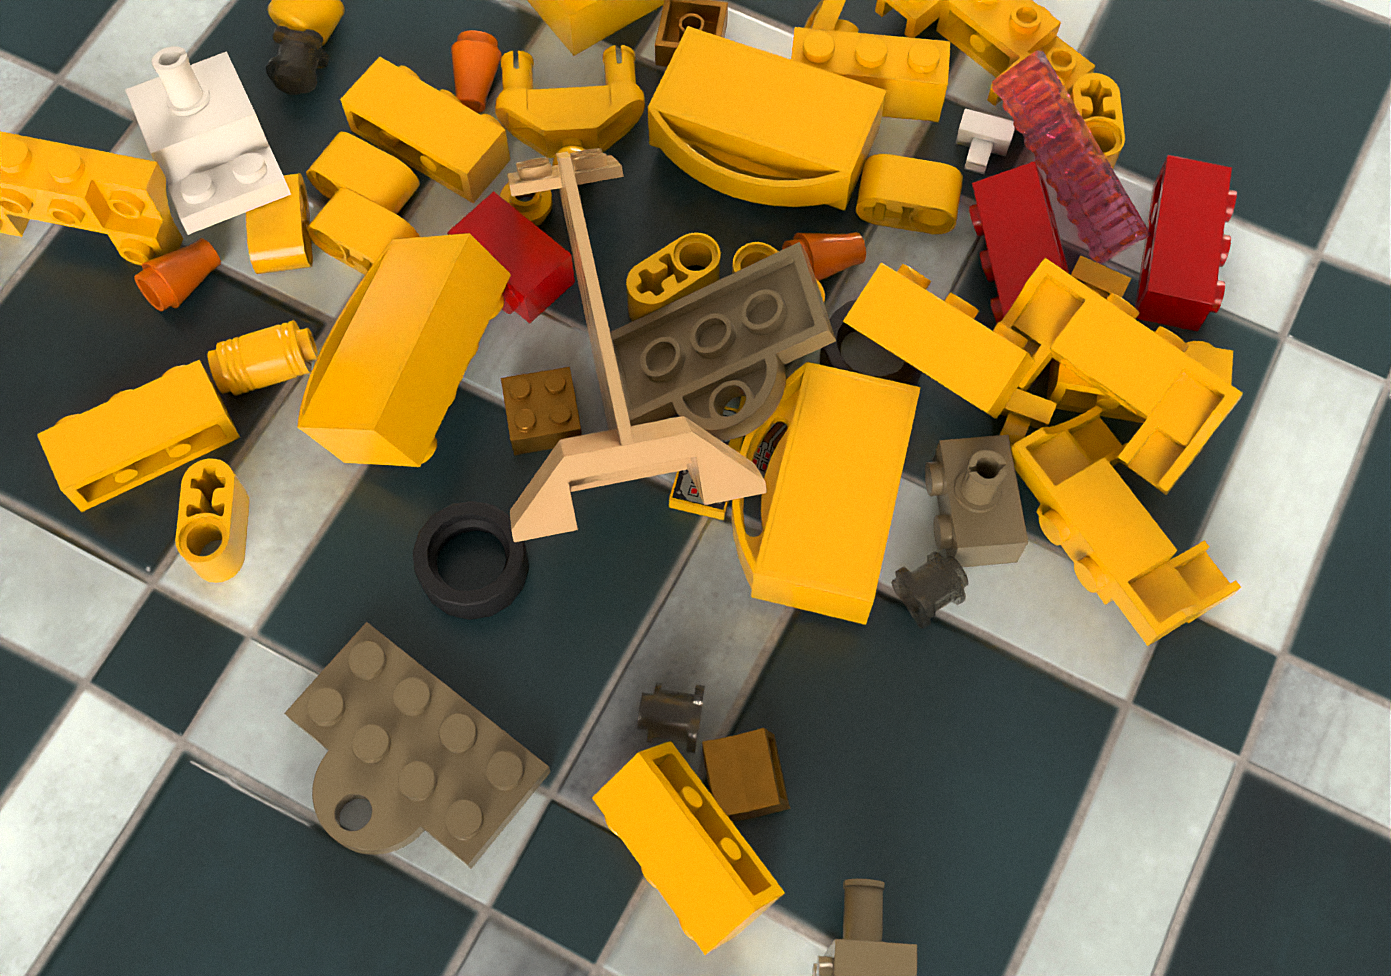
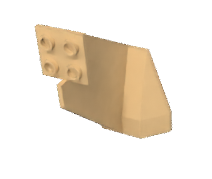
M601 148L570 153V155L568 152L556 153L558 165L553 166L549 163L548 158L530 159L516 163L518 172L507 174L511 196L559 188L608 430L559 440L510 510L513 541L519 542L578 530L571 492L681 470H688L704 505L767 493L765 480L752 461L685 416L630 425L577 186L624 177L622 165L612 155L607 156L606 153H602Z

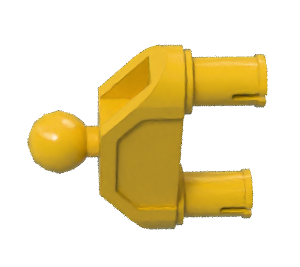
M616 45L607 48L603 52L604 86L533 89L534 60L532 56L527 52L518 51L519 68L516 69L514 67L513 51H509L501 57L502 91L495 101L496 116L504 128L518 140L546 158H554L552 166L558 165L556 153L568 152L570 155L573 152L601 148L603 153L627 134L639 121L644 112L645 96L636 84L635 52L632 48L621 45L622 63H617Z

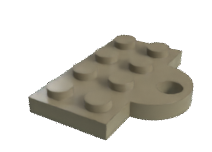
M800 242L610 332L631 426L665 420L678 414L679 416H685L719 440L739 438L761 426L776 410L783 396L786 384L784 365L836 342L809 257ZM739 396H746L745 404L738 413L728 417L723 416L724 408L729 401Z
M368 622L360 628L284 713L292 722L328 751L321 760L313 781L312 799L314 810L320 824L332 838L344 847L358 853L371 855L390 853L412 843L426 831L472 869L551 772L547 764ZM354 799L369 801L372 807V815L369 822L363 828L356 831L344 830L340 824V813L343 807Z

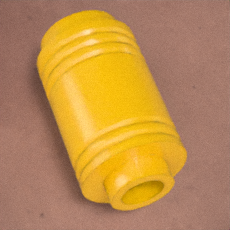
M292 320L288 323L285 322L281 325L278 324L242 335L239 338L228 339L226 342H218L216 349L208 351L207 356L213 379L222 394L232 392L233 395L237 396L254 391L255 389L294 379L304 374H310L312 372L311 361L317 360L318 350L310 329L304 328L300 330L297 323Z

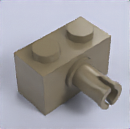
M996 435L939 440L932 462H926L925 482L928 495L937 496L940 515H935L934 537L937 549H946L949 569L1017 563L1028 544V537L1009 436Z
M872 879L844 880L843 939H835L824 956H818L817 963H813L812 976H917V944L887 943L882 941L883 891L885 890V883Z

